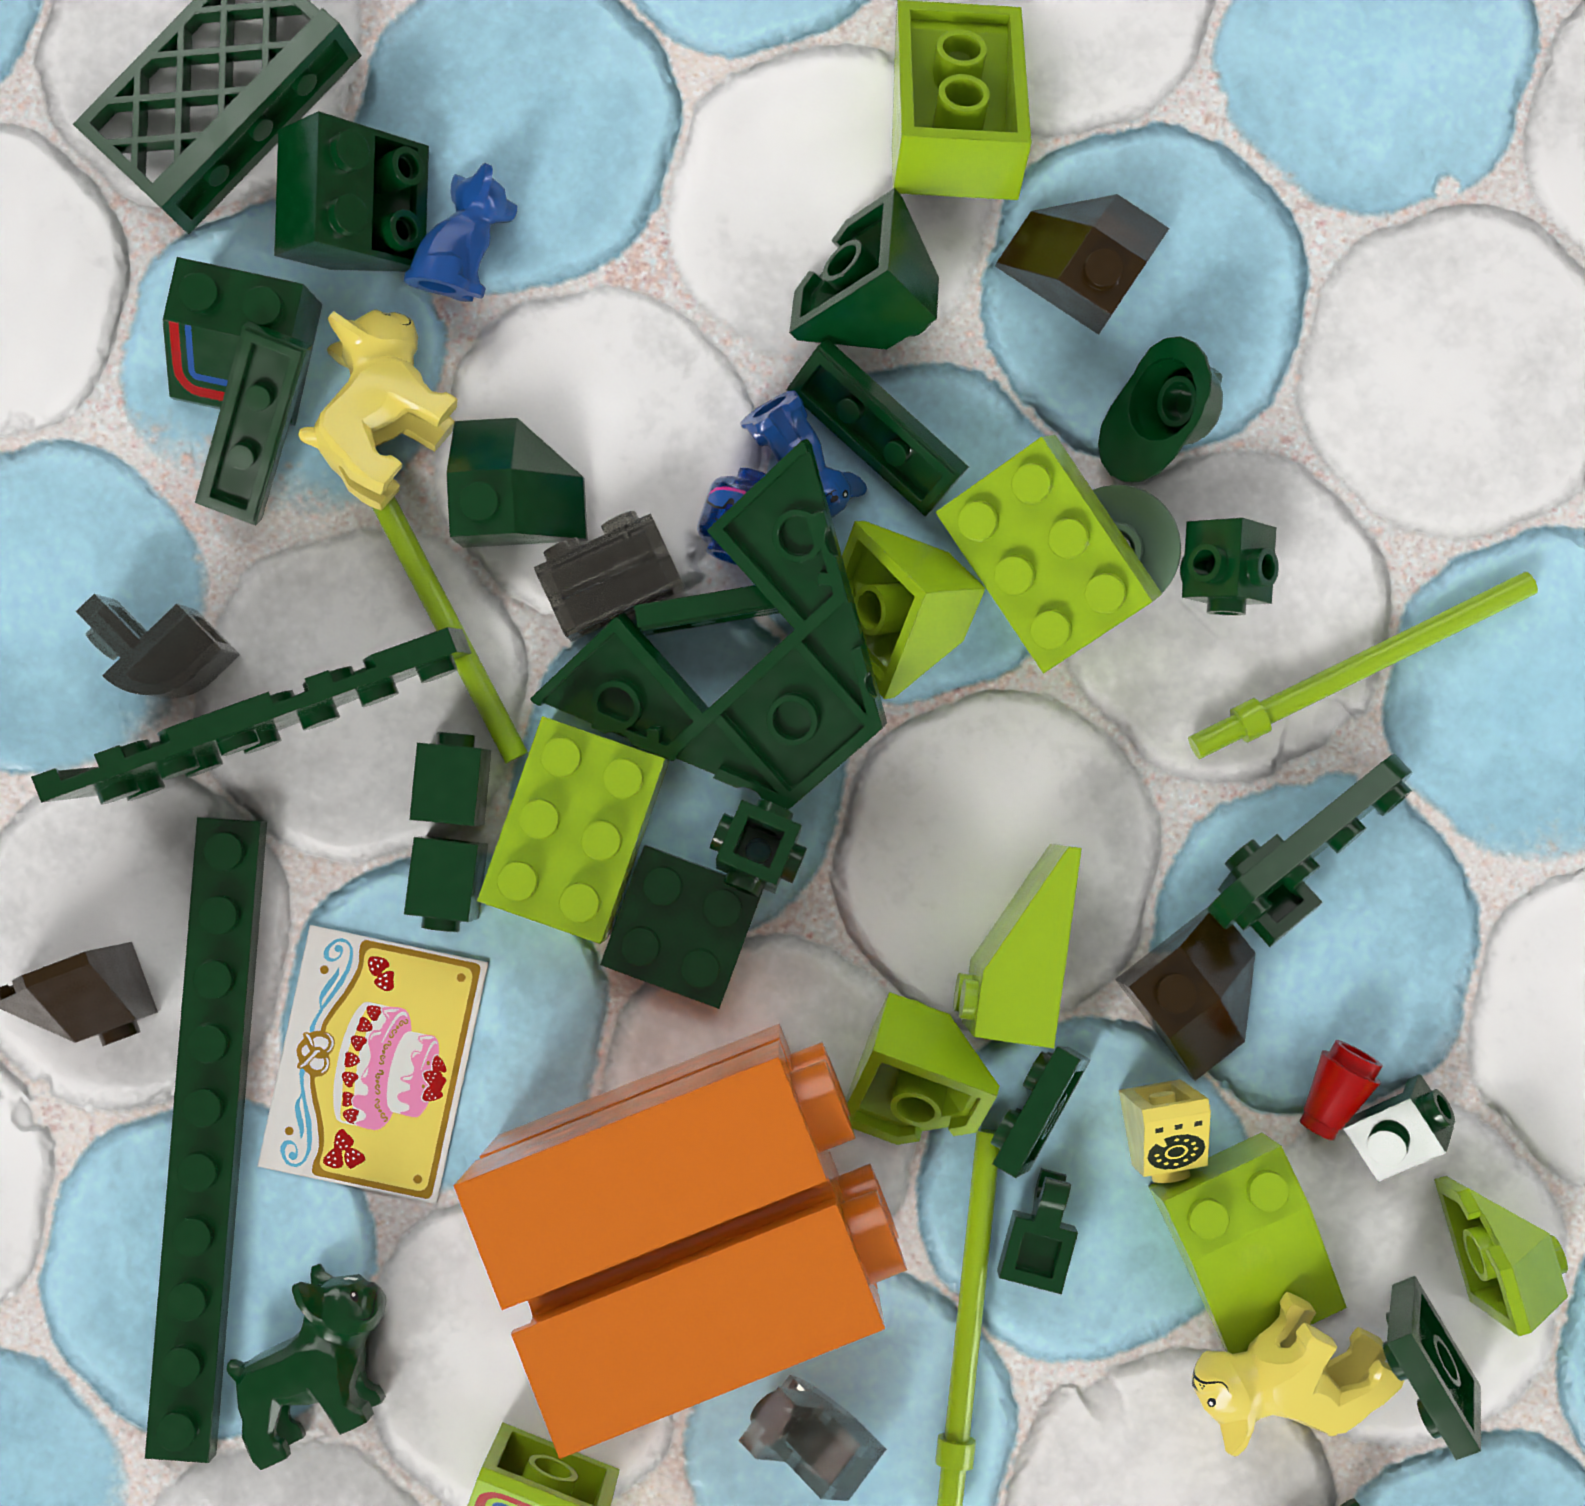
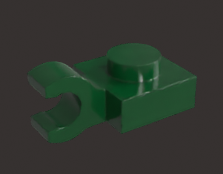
M1041 1168L1034 1193L1032 1214L1013 1210L997 1268L1000 1279L1062 1295L1078 1235L1074 1225L1061 1222L1071 1189V1184L1066 1182V1174Z

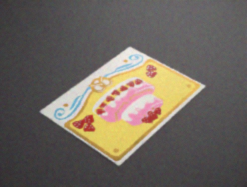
M310 925L257 1167L437 1204L489 962Z

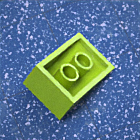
M897 0L891 147L893 188L899 194L1018 200L1032 144L1022 7Z
M1049 844L970 959L969 973H958L953 1010L959 1012V1018L962 1019V1023L974 1037L1054 1049L1082 848Z
M1261 1132L1208 1157V1166L1190 1169L1191 1176L1185 1180L1171 1183H1153L1148 1186L1226 1352L1232 1354L1246 1352L1249 1344L1279 1317L1281 1308L1279 1302L1286 1292L1301 1297L1312 1305L1316 1314L1310 1325L1347 1308L1311 1207L1282 1146Z

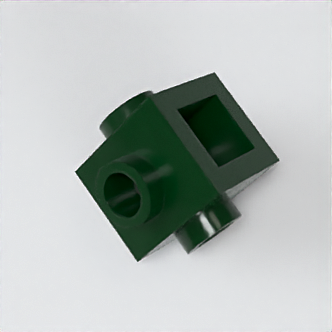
M1246 518L1186 521L1185 553L1180 564V577L1183 583L1182 598L1207 603L1206 613L1223 616L1246 615V605L1272 604L1273 584L1278 577L1279 571L1278 558L1275 553L1277 527Z
M758 799L756 805L741 800L734 817L724 813L709 847L718 852L715 859L716 869L726 873L723 883L754 897H759L762 888L775 894L781 879L793 883L807 851L806 847L797 844L802 825L791 821L794 814L777 804ZM757 841L765 843L770 849V857L763 863L749 860L746 856V849L751 843Z

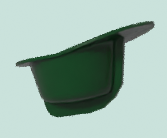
M1178 336L1164 338L1150 347L1137 365L1131 378L1110 406L1101 424L1098 448L1101 463L1111 476L1125 483L1144 482L1157 476L1174 460L1184 445L1193 444L1204 438L1217 424L1223 407V391L1221 388L1223 376L1216 369L1210 367L1206 354L1196 342Z

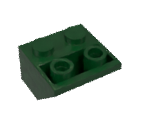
M320 111L279 129L274 256L329 270L406 272L411 267L416 251L426 236L429 146Z

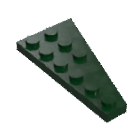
M447 627L371 654L362 660L365 667L354 671L352 666H347L330 672L327 670L304 678L305 682L302 685L305 691L294 695L293 690L270 695L268 691L165 728L157 733L160 741L150 743L146 739L124 746L118 745L94 754L98 767L68 770L54 768L34 775L31 779L41 803L98 796L101 805L127 798V801L139 799L164 789L165 784L163 780L183 774L188 778L223 765L221 756L231 755L240 751H244V754H249L275 745L282 741L279 730L299 722L303 731L330 723L340 718L337 707L356 699L360 700L362 707H367L392 698L399 694L396 683L416 675L419 676L421 683H427L447 676L458 670L455 663L456 659L472 652L463 629Z

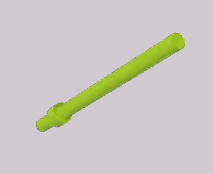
M395 496L382 511L372 508L436 631L447 627L463 629L472 653L455 660L458 668L457 672L505 764L524 756L528 751Z
M1525 571L1260 702L1256 698H1252L1230 709V717L1189 736L1190 747L1196 757L1202 759L1240 739L1249 743L1271 732V724L1537 594L1538 587L1536 581L1530 573Z
M978 1129L975 1140L945 1433L938 1435L935 1457L936 1465L941 1467L937 1506H963L966 1471L972 1470L974 1465L976 1440L970 1437L998 1175V1167L992 1163L1000 1151L999 1148L991 1144L996 1130Z

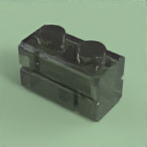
M636 511L625 512L602 524L601 528L604 535L581 545L578 537L559 542L543 552L546 562L535 566L534 570L564 635L571 642L607 626L616 616L625 613L627 616L635 613L634 605L658 602L685 590V586L651 513L639 518Z

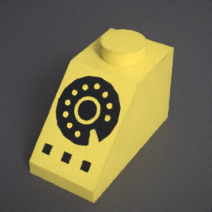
M1181 1079L1118 1090L1131 1164L1143 1177L1151 1176L1152 1181L1155 1183L1177 1182L1191 1176L1190 1169L1208 1166L1211 1110L1207 1097Z

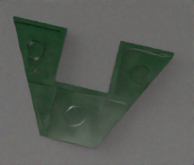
M808 439L801 440L707 530L795 629L715 703L708 707L625 613H622L602 629L540 688L530 700L538 706L547 704L592 723L591 728L603 733L614 732L626 737L632 745L670 761L679 759L715 774L713 779L735 788L746 787L757 792L761 799L788 810L882 730L887 724V719L814 451Z

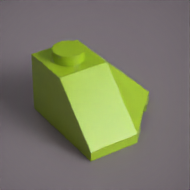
M854 521L842 558L879 694L883 699H891L899 695L964 641L986 588L949 552L867 521Z
M889 992L870 1031L846 1097L851 1113L849 1120L853 1129L896 1145L920 1142L922 1131L948 1127L953 1136L977 1133L998 1096L999 1085L950 1014L929 1007L917 1000L908 999Z
M1448 1176L1434 1179L1469 1301L1518 1337L1532 1333L1568 1298L1562 1274L1568 1271V1264L1559 1241L1545 1230Z

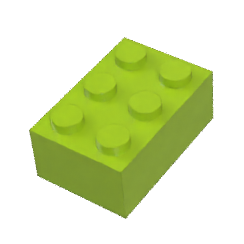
M1056 435L1041 436L935 512L1043 674L1162 595Z
M542 716L477 901L595 943H603L609 937L670 760Z

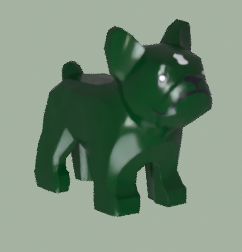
M319 1263L312 1266L310 1273L311 1284L299 1282L292 1286L296 1305L304 1314L301 1330L294 1337L258 1354L247 1362H242L238 1359H231L228 1362L226 1370L236 1382L237 1404L242 1419V1439L252 1462L260 1470L287 1459L291 1454L289 1445L303 1439L306 1435L301 1422L291 1417V1405L319 1403L339 1435L367 1423L374 1414L372 1407L381 1404L386 1396L381 1386L370 1381L365 1370L366 1349L364 1344L369 1333L377 1328L383 1318L387 1302L386 1295L375 1282H368L360 1274L333 1277L324 1270L322 1264Z

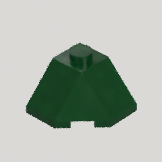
M895 188L847 219L831 240L838 249L826 262L823 272L818 276L815 272L809 271L794 291L789 333L797 341L822 343L829 339L835 345L887 350L907 337H915L921 334L937 319L939 276L905 201Z
M500 418L454 422L446 471L450 538L463 548L588 541L585 478L518 418Z

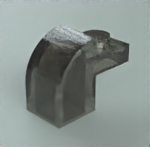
M95 593L76 611L91 627L85 633L90 642L110 659L115 660L118 656L120 657L102 676L114 686L130 693L164 699L192 695L207 687L240 655L197 610L177 603L148 631L117 600Z
M789 1375L781 1387L764 1396L756 1404L750 1415L751 1424L738 1440L755 1459L786 1462L820 1499L840 1501L850 1500L887 1450L845 1408L814 1385L793 1375Z

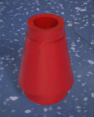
M1335 1040L1330 1051L1322 1050L1304 1106V1112L1299 1122L1313 1133L1334 1141L1339 1130L1345 1127L1381 1084L1377 1076L1383 1065L1366 1052L1346 1042Z

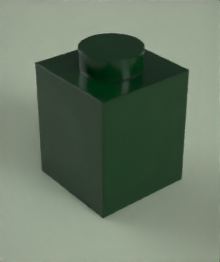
M437 732L436 744L417 742L409 820L470 826L484 825L492 750L474 748L475 735Z
M431 836L414 837L404 915L421 916V928L447 932H459L461 922H471L479 919L481 903L477 899L484 882L488 844Z

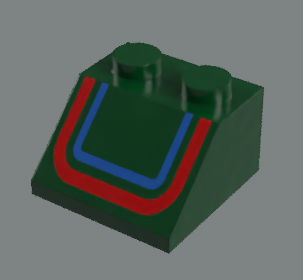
M177 257L162 319L169 397L173 400L220 409L243 325L248 321L263 325L312 344L313 349L322 303L301 283ZM312 349L303 376L297 401L294 407L290 425H296L303 389L312 354Z

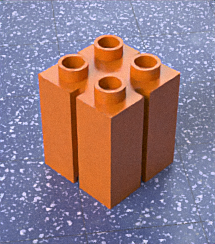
M779 1023L502 1133L491 1142L479 1156L480 1159L476 1160L454 1184V1189L501 1310L525 1301L529 1303L532 1313L531 1322L514 1329L511 1332V1336L559 1459L885 1329L880 1297L877 1291V1282L907 1271V1266L897 1241L899 1238L897 1229L871 1164L869 1163L839 1175L830 1151L828 1152V1149L856 1139L849 1120V1116H851L849 1107L823 1042L791 1054Z

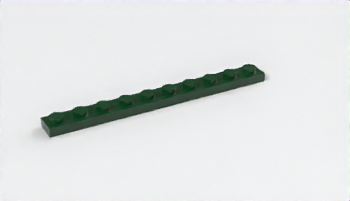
M197 817L145 1459L209 1463L217 1453L267 822Z

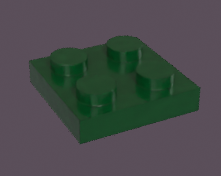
M644 845L600 965L720 1009L763 888L759 897L745 894L723 883L726 876L724 873Z
M1057 1046L1053 1054L1049 1051L1047 1054L1043 1051L1039 1054L1023 1083L1024 1087L1032 1091L1022 1110L1016 1108L1015 1111L1010 1109L992 1138L991 1144L1000 1149L992 1163L994 1166L1014 1178L1031 1170L1091 1059L1070 1047Z
M1416 1276L1393 1284L1390 1311L1386 1313L1388 1324L1387 1341L1383 1342L1384 1354L1391 1370L1400 1381L1409 1380L1419 1397L1417 1399V1407L1426 1429L1433 1438L1442 1437L1455 1460L1480 1452L1481 1385Z

